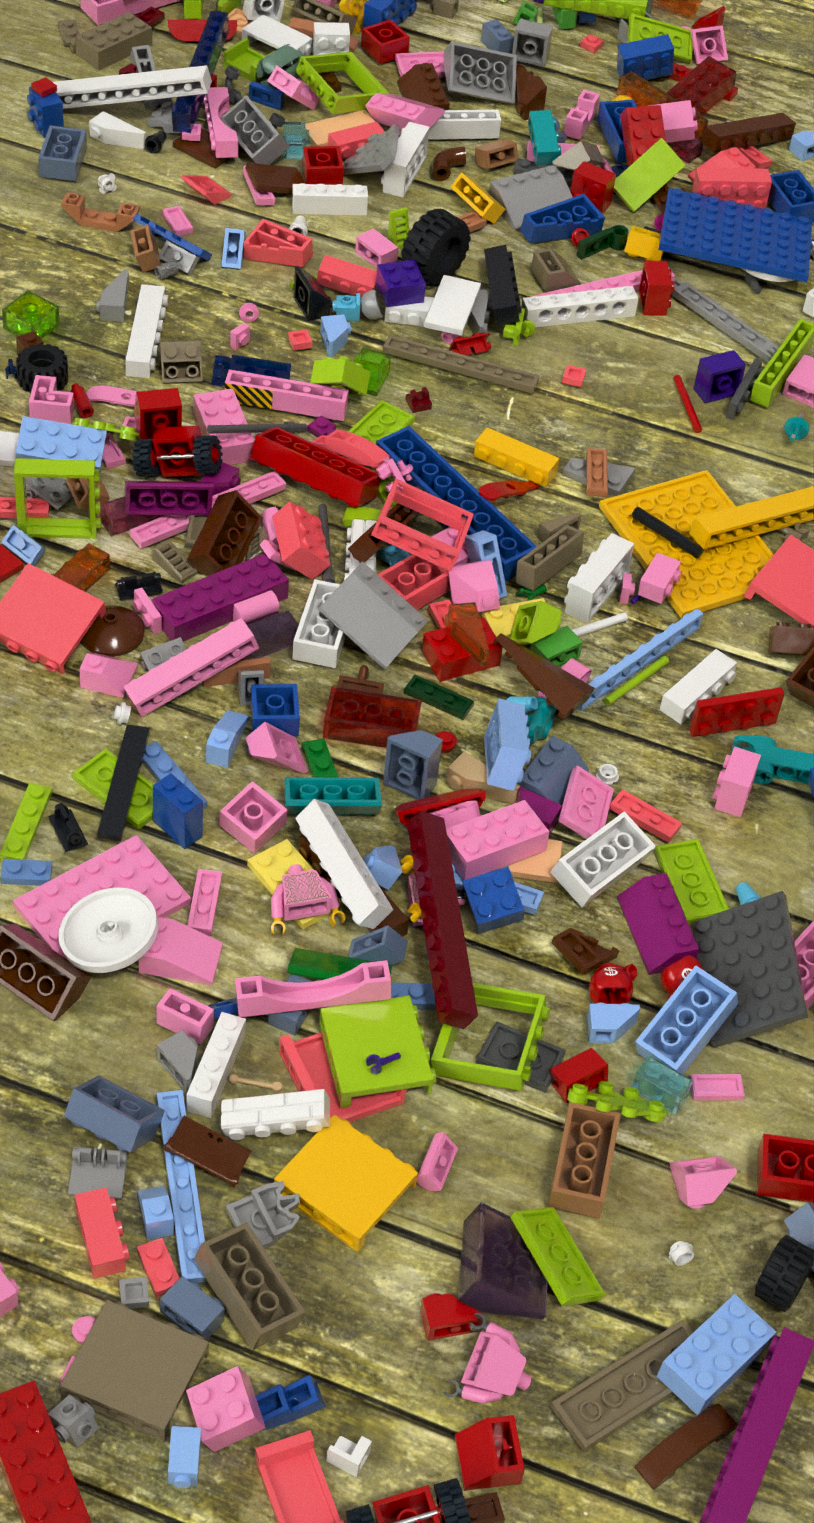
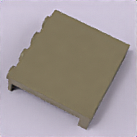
M106 1300L60 1385L61 1398L65 1399L70 1395L82 1404L87 1402L94 1409L95 1413L165 1442L170 1432V1422L203 1357L207 1358L209 1355V1342L201 1335L184 1332L172 1323L165 1324L157 1321L148 1313H138L129 1309L127 1305L121 1302L114 1303Z

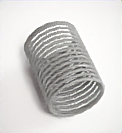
M170 261L156 266L155 274L157 278L162 280L178 274L177 264L174 261Z

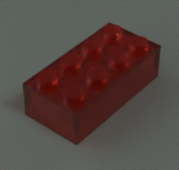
M708 56L666 93L665 103L691 100V107H695L696 118H693V121L698 120L735 87L737 71Z
M332 686L324 717L323 738L387 748L389 736L418 731L422 700Z

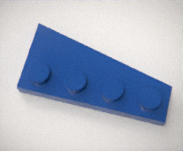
M135 214L133 220L143 226L148 224L155 237L159 234L163 236L161 240L164 242L166 240L171 243L174 242L180 248L186 251L189 250L193 255L199 257V261L202 258L207 261L210 260L211 253L143 216Z

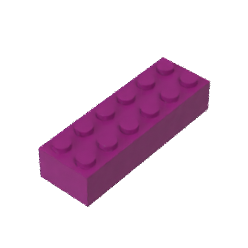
M266 553L155 597L152 599V603L162 616V630L170 641L181 637L184 642L232 622L234 604L271 590L279 602L287 599L289 579L274 561L269 559Z

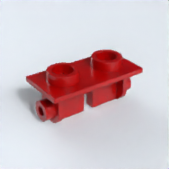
M475 333L465 338L463 336L457 337L452 341L448 350L466 356H472V348L475 355L486 353L491 350V343L487 342L489 333Z

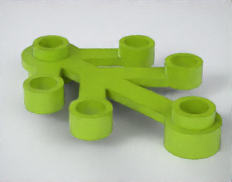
M75 418V421L72 422V425L120 433L119 438L136 441L137 436H139V433L135 432L136 428L120 426V429H116L114 424L94 421V424L91 425L90 420Z
M607 1081L599 1082L598 1092L601 1094L588 1092V1087L585 1085L573 1084V1087L569 1089L567 1098L569 1102L586 1105L588 1099L597 1101L595 1107L597 1110L602 1112L622 1110L621 1114L629 1118L644 1116V1118L650 1121L663 1122L664 1117L668 1115V1109L664 1107L662 1102L654 1100L648 1102L639 1097L640 1091L634 1087H625L622 1096L613 1091L614 1084Z

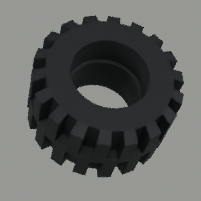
M50 344L30 345L29 348L26 347L22 352H19L16 358L17 380L19 386L23 387L24 391H29L31 394L36 375L56 377L57 391L65 388V385L68 383V360L63 350H59V347L51 346Z
M788 1235L781 1238L757 1281L755 1296L783 1312L788 1310L798 1296L814 1264V1250Z

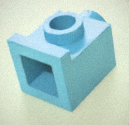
M356 293V296L337 295L336 300L332 301V312H336V315L344 314L348 321H359L360 293Z

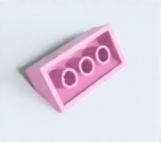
M376 93L365 105L375 122L377 121L390 127L396 123L400 130L405 128L408 122L431 128L445 112L442 108L394 94Z

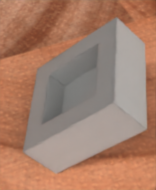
M147 1277L119 1279L121 1303L127 1305L129 1309L149 1307Z

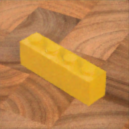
M486 428L475 441L474 457L541 486L547 487L557 474L560 458L490 428Z

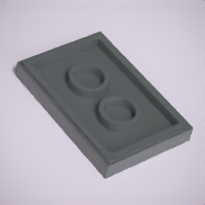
M496 1021L476 1059V1064L517 1071L528 1034ZM541 1040L537 1041V1058L535 1061H531V1077L529 1082L525 1081V1085L546 1093L553 1080L550 1068L562 1062L566 1050Z

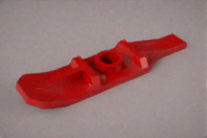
M508 480L492 482L479 487V495L490 501H495L501 497L507 499L514 495L522 497L526 492L538 489L539 486L533 481L519 482Z

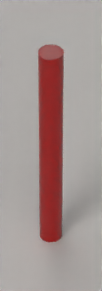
M675 375L673 380L695 433H700L702 427L680 375Z

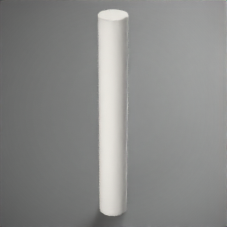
M623 612L572 629V631L579 637L627 621L628 617Z

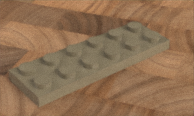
M684 1320L679 1321L551 1402L550 1408L583 1452L674 1395L656 1376L663 1361L694 1333Z

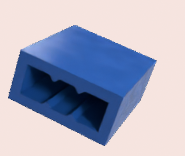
M170 773L153 785V822L183 849H186L203 837V800Z

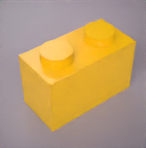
M632 225L624 252H627L632 257H644L647 261H661L663 251L658 250L661 233Z

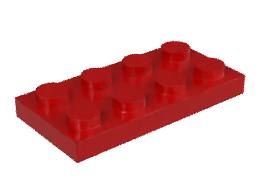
M782 687L697 700L689 731L692 737L776 724L785 693Z

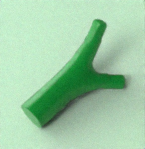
M544 584L534 591L520 588V592H516V596H527L528 601H530L535 596L545 593L547 588Z

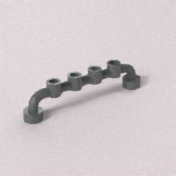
M227 66L224 72L227 75L225 87L228 88L229 101L236 104L243 97L240 91L233 88L232 81L233 79H238L240 71L232 66ZM272 113L269 121L277 129V127L283 126L285 118L277 113Z

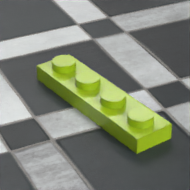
M29 783L1 849L0 861H3V859L26 860L52 796V787Z

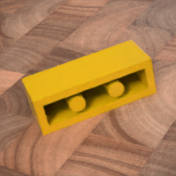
M462 172L451 185V188L483 218L493 224L496 223L505 211V208L474 179Z

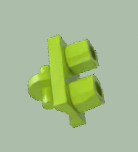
M521 308L522 313L519 314L520 321L505 324L503 337L513 339L512 345L516 346L519 344L520 334L528 337L532 336L536 331V325L532 321H523L525 313L523 308Z

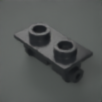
M156 572L142 574L141 579H137V576L120 577V580H116L117 583H115L120 600L134 598V590L143 588L147 595L163 593L160 583L161 574Z
M63 803L57 804L54 814L48 816L65 852L88 845L72 810H68V807Z

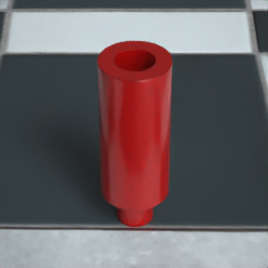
M77 383L73 384L70 392L74 394V403L82 418L92 416L94 409L84 387L79 386Z

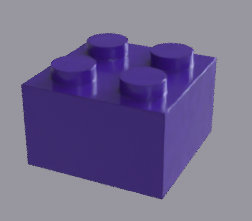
M415 260L377 264L376 285L386 307L424 303L426 283Z
M735 350L700 358L693 389L705 404L733 397L743 380L746 364Z

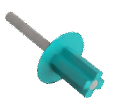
M800 412L799 417H791L785 422V433L792 442L794 439L800 440L805 438L809 432V425L803 419L804 412Z

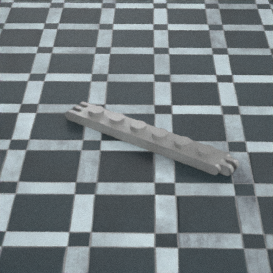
M674 281L672 296L766 362L771 360L779 346L687 282Z

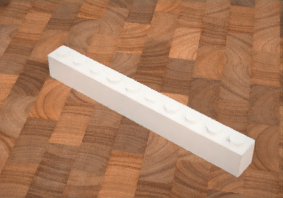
M206 65L56 81L53 83L57 85L56 93L63 102V109L208 94L212 80Z

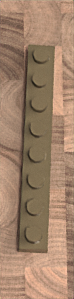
M392 335L388 336L383 345L382 353L524 392L534 393L539 382L540 375Z

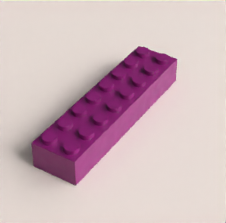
M785 1327L780 1337L774 1335L699 1523L746 1522L814 1347V1340Z

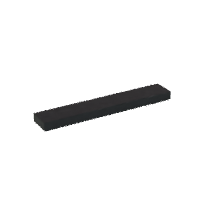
M128 724L126 726L97 833L99 839L122 841L150 734L149 727Z

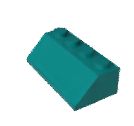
M285 777L284 807L288 809L287 814L299 815L314 799L328 803L335 814L342 816L348 814L369 816L380 813L382 800L379 778Z

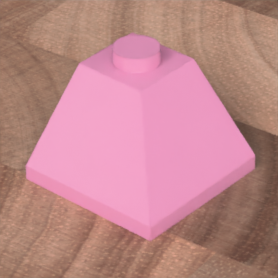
M723 25L690 30L696 65L728 60Z
M491 560L454 565L451 571L448 570L454 609L475 612L500 609L498 586Z
M87 653L79 669L80 687L124 698L126 691L123 686L132 681L138 668V663L98 653Z
M267 722L261 724L246 737L249 747L248 752L253 758H258L266 763L302 774L308 772L296 737Z
M721 1156L670 1162L671 1172L680 1200L690 1208L695 1209L703 1208L705 1204L713 1203L737 1174L736 1168Z

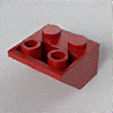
M514 1415L485 1418L455 1434L464 1491L521 1484L525 1469Z

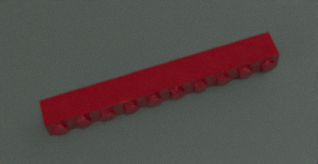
M420 810L408 822L407 830L410 839V849L415 870L416 887L419 895V906L422 914L438 1021L442 1024L465 1029L478 1017L445 820L443 817Z

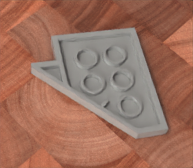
M395 123L382 134H372L367 139L368 142L365 145L356 149L354 156L344 161L343 175L384 171L396 158L400 133L398 125Z

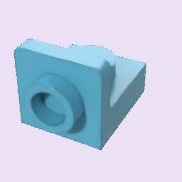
M394 545L378 550L379 558L389 563L390 567L410 556L409 552Z

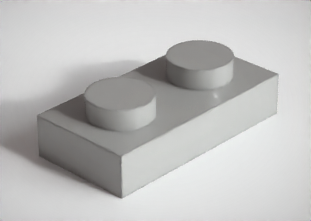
M167 240L159 254L160 259L165 262L174 261L178 269L190 275L199 260V257Z

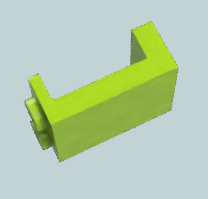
M244 38L224 51V67L232 66L238 69L242 77L250 81L259 82L270 75L266 74L263 77H257V64L266 56L249 48L248 38Z

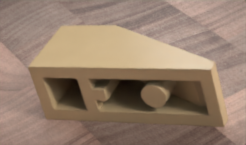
M465 751L447 770L446 783L454 789H482L486 791V798L509 803L517 802L520 785L516 784L514 791L488 785L486 764Z

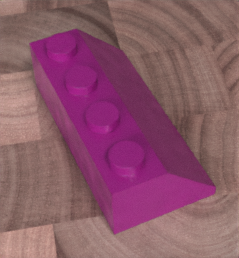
M125 481V515H209L212 509L213 483L201 481Z
M667 873L643 877L618 895V902L648 975L662 973L665 968L688 955L697 959L699 947Z

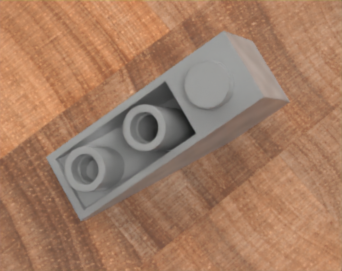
M480 289L467 323L473 334L487 333L492 307V299H489L490 291Z

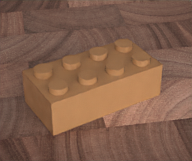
M569 1102L548 1207L600 1219L605 1202L621 1113L613 1111L602 1112L595 1107Z

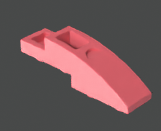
M335 430L327 436L321 435L312 441V443L371 468H378L384 463L382 459L386 457L390 459V455L373 442L347 431Z

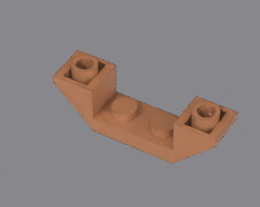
M68 192L61 203V207L79 225L118 232L132 223L135 214H138L140 206L131 203H121L117 214L85 208V195Z

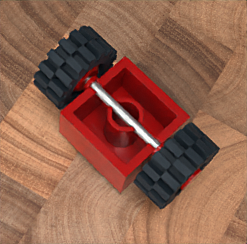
M199 425L162 427L153 439H138L134 442L135 447L132 448L134 460L132 464L135 465L134 471H136V475H139V477H157L159 472H161L162 477L217 474L222 467L220 464L223 461L221 459V456H223L221 452L222 446L219 445L220 440L217 436H202Z
M457 1478L434 1484L438 1506H435L429 1485L372 1502L376 1523H441L440 1519H442L443 1523H471L465 1497ZM369 1504L346 1511L348 1523H375Z

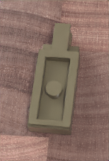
M70 19L58 21V28L64 47L70 46L72 54H75V36L80 34L76 21Z

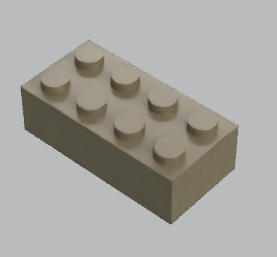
M125 13L75 36L76 55L99 71L129 57L132 47L152 46V27L132 13Z
M247 1222L201 1243L194 1261L251 1350L299 1326L306 1311Z

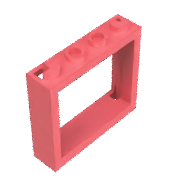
M395 478L371 536L451 571L460 554L474 514ZM392 501L458 530L454 546L452 547L386 517Z

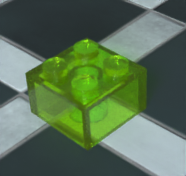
M29 290L2 309L3 329L16 336L35 331L42 339L60 325L59 306Z

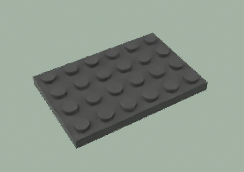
M783 891L693 922L695 940L699 947L698 961L702 965L703 970L737 992L738 1005L710 1039V1043L714 1048L808 1018L788 903Z

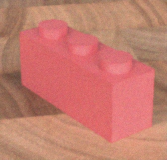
M376 121L328 133V146H339L342 159L354 156L356 149L365 145L368 142L367 139L372 134H382L385 131Z
M325 255L318 270L317 281L324 287L356 296V293H360V298H362L364 293L376 290L377 271Z
M107 1187L75 1194V1209L93 1279L126 1271L125 1260H129L130 1257L127 1244H121L120 1236H123L121 1221H115L114 1213H117L114 1196L109 1197Z

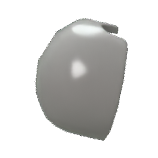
M376 290L364 293L360 300L361 311L370 320H377L383 317L380 312V302L376 296Z

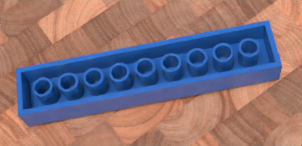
M410 426L376 440V445L390 455V459L394 460L398 469L400 468L397 462L400 460L403 461L405 466L408 464L412 465L413 470L409 472L412 479L406 481L403 476L407 484L414 487L418 486L422 491L474 514L467 535L483 530L497 536L504 579L507 581L516 576L517 561L537 547L493 504L479 495V491ZM441 523L446 529L449 527V526H447V525Z

